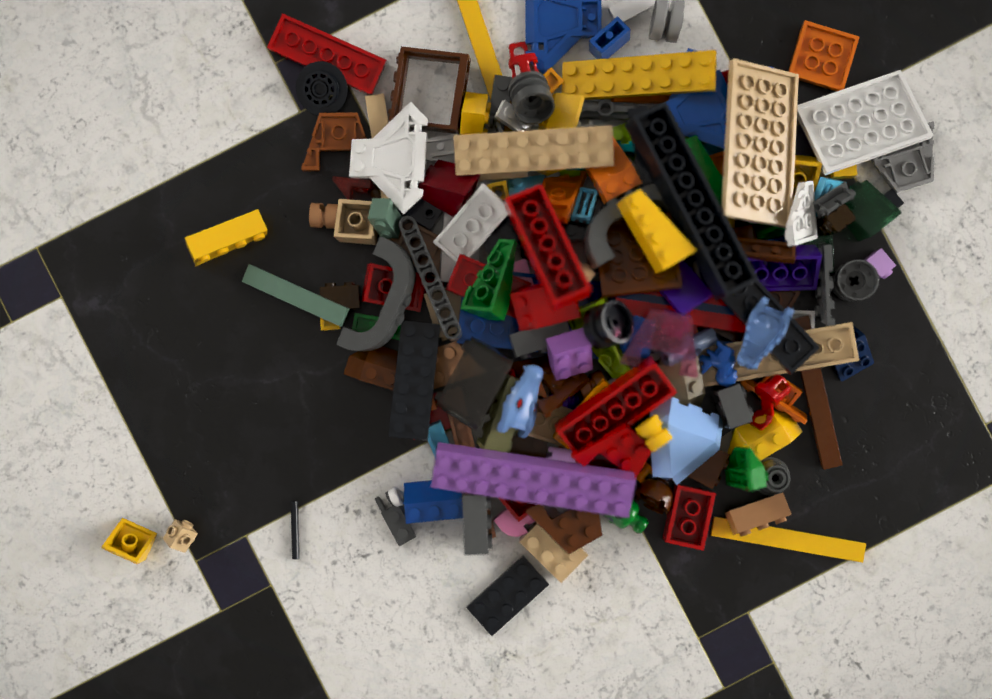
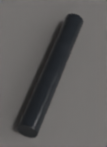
M290 501L292 559L295 560L300 559L298 501Z

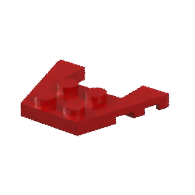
M625 423L604 434L602 439L587 443L585 448L579 451L577 449L572 451L571 456L585 467L600 453L621 470L634 472L636 479L651 451L645 444L646 439L641 438L638 432Z

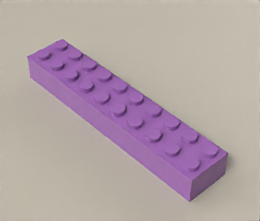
M438 442L431 488L629 518L636 479L634 472L591 465L584 467L578 463Z

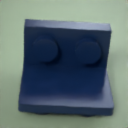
M854 325L859 361L834 365L840 381H844L874 364L865 334Z

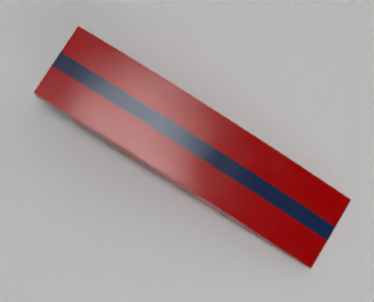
M659 291L616 296L615 300L626 305L632 315L660 321L664 308L675 311ZM713 295L685 314L690 325L741 334H745L746 331L745 325L721 299L716 301Z

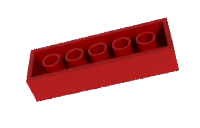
M542 183L506 197L505 209L552 310L556 311L589 297L592 288Z
M650 355L557 421L555 428L571 451L576 449L579 451L585 448L587 443L602 439L604 434L625 423L631 426L674 396L677 391Z

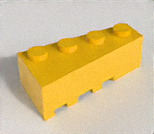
M641 189L616 204L656 274L697 251Z
M257 209L185 237V241L195 266H198L218 256L227 254L231 250L242 248L253 240L256 242L264 239L265 235H267V228Z

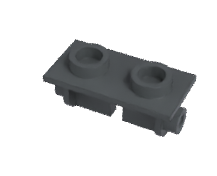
M846 182L835 187L812 202L818 218L824 215L828 216L831 211L838 208L841 204L854 199L856 194L853 189H848Z

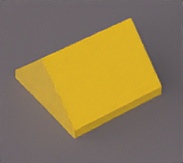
M122 518L102 545V549L132 563L139 564L146 560L157 533Z

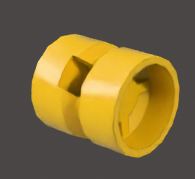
M656 414L635 428L641 438H646L645 444L651 452L661 448L673 438L666 428L661 427L663 423Z

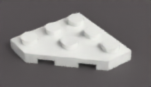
M813 181L798 183L785 230V240L788 246L799 245L818 238L816 210L812 203L815 201Z

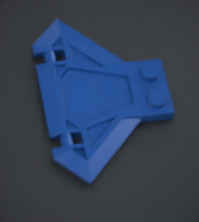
M525 0L526 44L531 45V51H526V54H536L538 58V63H536L537 70L542 74L553 67L581 38H592L602 30L601 0ZM539 45H544V50H539Z
M690 48L687 50V52L697 51ZM719 69L716 71V91L671 94L670 99L666 103L684 137L690 138L697 135L701 142L725 149L728 85Z

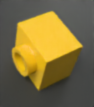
M506 180L487 184V187L494 193L496 191L502 193L500 198L504 202L505 198L509 197Z

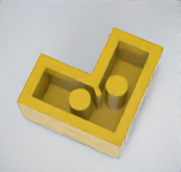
M465 93L461 112L460 135L488 133V129H484V127L489 122L491 102H488L489 94Z

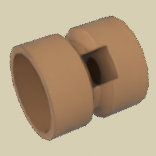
M311 203L309 211L310 227L322 228L325 225L326 228L335 229L338 204H327L324 206L323 203Z

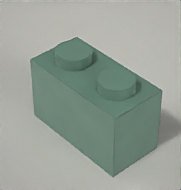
M372 198L367 219L379 236L389 240L391 238L399 239L401 231L399 221L402 218L400 212L390 198Z

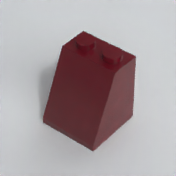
M438 159L434 166L431 164L427 169L424 182H418V189H423V197H421L423 200L454 217L474 194L481 174L456 175L455 163Z

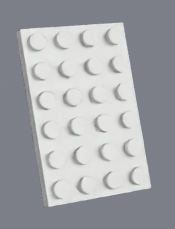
M901 70L797 105V118L817 160L822 163L821 168L824 175L933 137V133Z

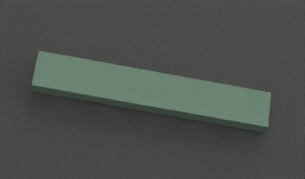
M248 264L242 280L243 283L340 327L343 326L349 308Z

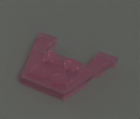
M651 308L621 357L620 363L638 367L642 348L655 349L683 355L679 375L697 378L692 317L690 315Z

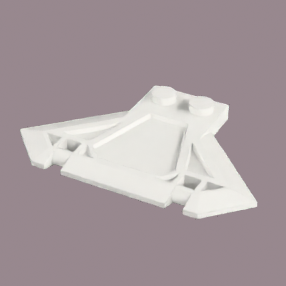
M412 102L404 107L372 139H352L349 177L352 179L370 178L403 214L423 197V189H418V182H424L427 133L421 131L422 126H428V119ZM411 127H414V132H410Z

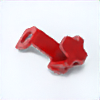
M525 41L509 45L510 59L508 65L512 71V79L516 76L514 65H519L520 72L523 73L530 71L529 63L532 61L534 71L539 72L536 64L538 63V58L535 53L526 54V51L529 50ZM521 47L525 53L515 56L513 51L515 48Z
M779 374L771 376L764 383L759 382L754 388L755 393L761 397L762 410L754 412V415L751 416L753 421L749 422V424L760 431L772 422L774 405L777 406L791 391V387L786 379ZM776 386L782 391L781 393L775 391ZM766 415L764 423L758 424L755 422L757 417Z

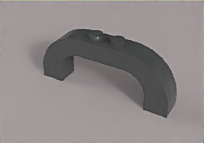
M655 184L640 188L654 205L660 206L666 212H669ZM634 189L623 194L624 197L619 200L616 197L606 203L608 206L603 208L590 221L584 236V250L593 270L615 257L607 242V229L610 224L623 218L616 204L635 193Z
M381 236L373 255L386 260L391 265L394 273L393 283L379 318L372 329L361 333L355 329L343 327L336 345L348 350L372 351L385 345L394 336L398 326L402 324L405 309L412 300L411 295L416 279L412 258L402 246Z

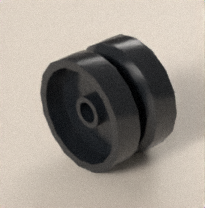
M613 300L587 310L583 318V329L586 338L594 347L604 349L627 342L634 332V321L628 307L620 301Z

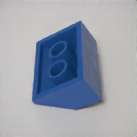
M432 480L404 483L406 524L463 518V492L431 488Z

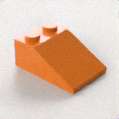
M614 137V166L585 168L604 205L608 201L616 197L618 198L630 189H635L642 184L634 166Z

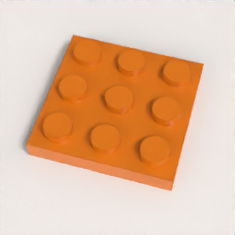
M805 20L800 30L788 72L799 74V80L833 91L843 90L859 36Z

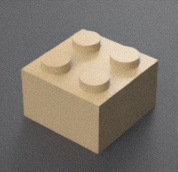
M338 199L334 237L339 242L377 244L378 233L367 219L372 201Z

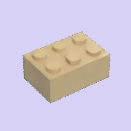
M536 522L528 529V533L519 538V542L560 583L588 556L582 547L571 554H567Z

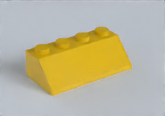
M564 93L553 94L555 103L553 114L547 120L538 123L540 125L538 130L576 128L585 97ZM564 169L537 170V172L549 176Z

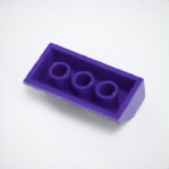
M796 245V261L794 264L748 258L759 281L768 291L817 290L822 255L816 245Z

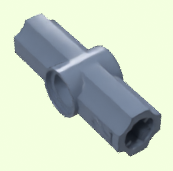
M706 328L692 336L690 334L683 335V338L679 339L676 344L660 352L662 362L665 366H672L686 358L688 360L696 358L702 350L717 343L716 332L712 328Z

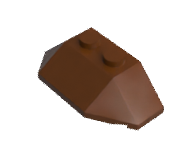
M383 346L372 351H357L349 356L344 375L394 391L398 351Z

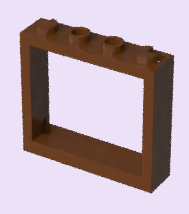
M401 46L400 53L396 57L398 68L393 76L395 88L391 91L390 96L392 107L388 110L389 122L402 110L409 58L459 64L450 125L428 123V126H422V130L460 135L461 112L467 91L471 64L469 54Z

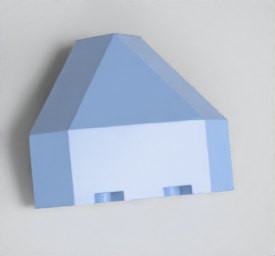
M674 397L669 398L652 410L650 417L656 414L663 423L661 427L666 428L673 437L664 446L651 452L653 477H660L664 480L672 478L675 484L678 485L720 450L723 428L720 415L713 412L708 415L702 412L703 408L690 403L687 406L679 403V399Z

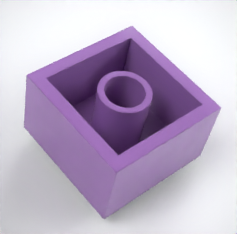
M583 328L546 338L549 366L556 381L593 370L591 343L586 338Z

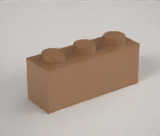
M783 493L725 513L733 535L740 534V537L750 534V529L756 527L758 531L768 528V523L775 521L776 524L787 521L786 517L792 515Z

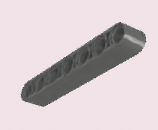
M404 216L399 221V228L443 333L449 341H458L462 337V329L419 227L413 217ZM412 223V229L405 230V224ZM414 240L421 241L418 247H411ZM421 258H428V262L425 265L418 264ZM428 275L436 276L435 280L431 283L426 282V277ZM436 292L443 293L442 299L438 301L433 299V295ZM443 310L451 312L448 318L440 316ZM452 327L458 329V333L455 336L448 335V330Z

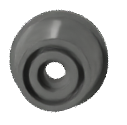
M766 457L760 462L768 473L767 487L756 490L764 495L774 496L782 493L789 486L790 472L787 465L780 459ZM776 474L778 480L774 482L772 476Z

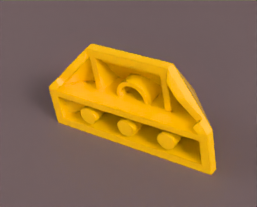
M774 410L772 422L762 431L749 423L736 427L727 453L731 454L734 447L751 448L761 461L793 442L803 431L799 424L791 419L789 414ZM766 415L757 417L755 422L758 424L764 423Z

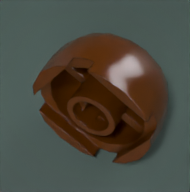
M661 478L643 481L634 493L638 501L642 499L646 502L643 506L659 514H663L664 511L668 514L674 501V493L668 486L669 483Z

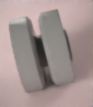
M655 0L649 39L659 41L665 29V41L677 43L684 17V0H673L669 11L668 0Z

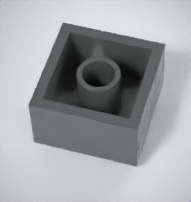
M734 384L730 387H721L710 391L724 428L732 429L753 421L751 417L754 415L753 410L746 403L745 398L747 394L743 386Z

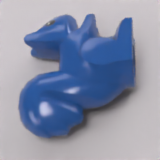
M717 340V349L715 351L707 349L706 352L709 356H699V364L702 368L701 373H706L713 366L718 369L715 375L716 382L723 387H730L736 383L738 378L737 370L733 369L736 363L735 350Z

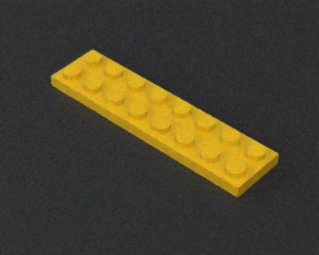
M716 50L562 62V79L564 80L562 83V93L581 95L585 97V100L716 91L717 52Z

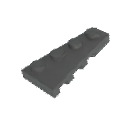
M819 243L818 250L822 255L818 286L817 290H815V297L817 298V306L814 307L815 317L827 326H835V319H831V310L835 309L834 301H832L830 295L834 285L832 277L829 276V272L833 271L832 245Z

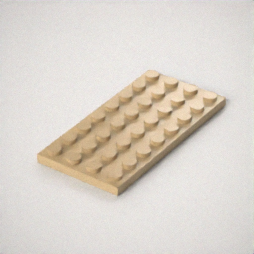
M738 59L729 61L721 206L726 218L786 228L793 203L799 74Z

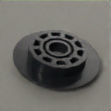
M323 61L313 62L304 67L299 73L296 81V94L301 105L310 113L319 115V113H335L346 101L348 92L346 79L343 73L333 64Z

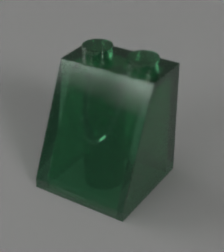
M858 180L849 187V189L855 191L856 195L854 199L844 204L854 214L855 220L847 225V227L859 242L872 237L902 214L868 180L861 183Z

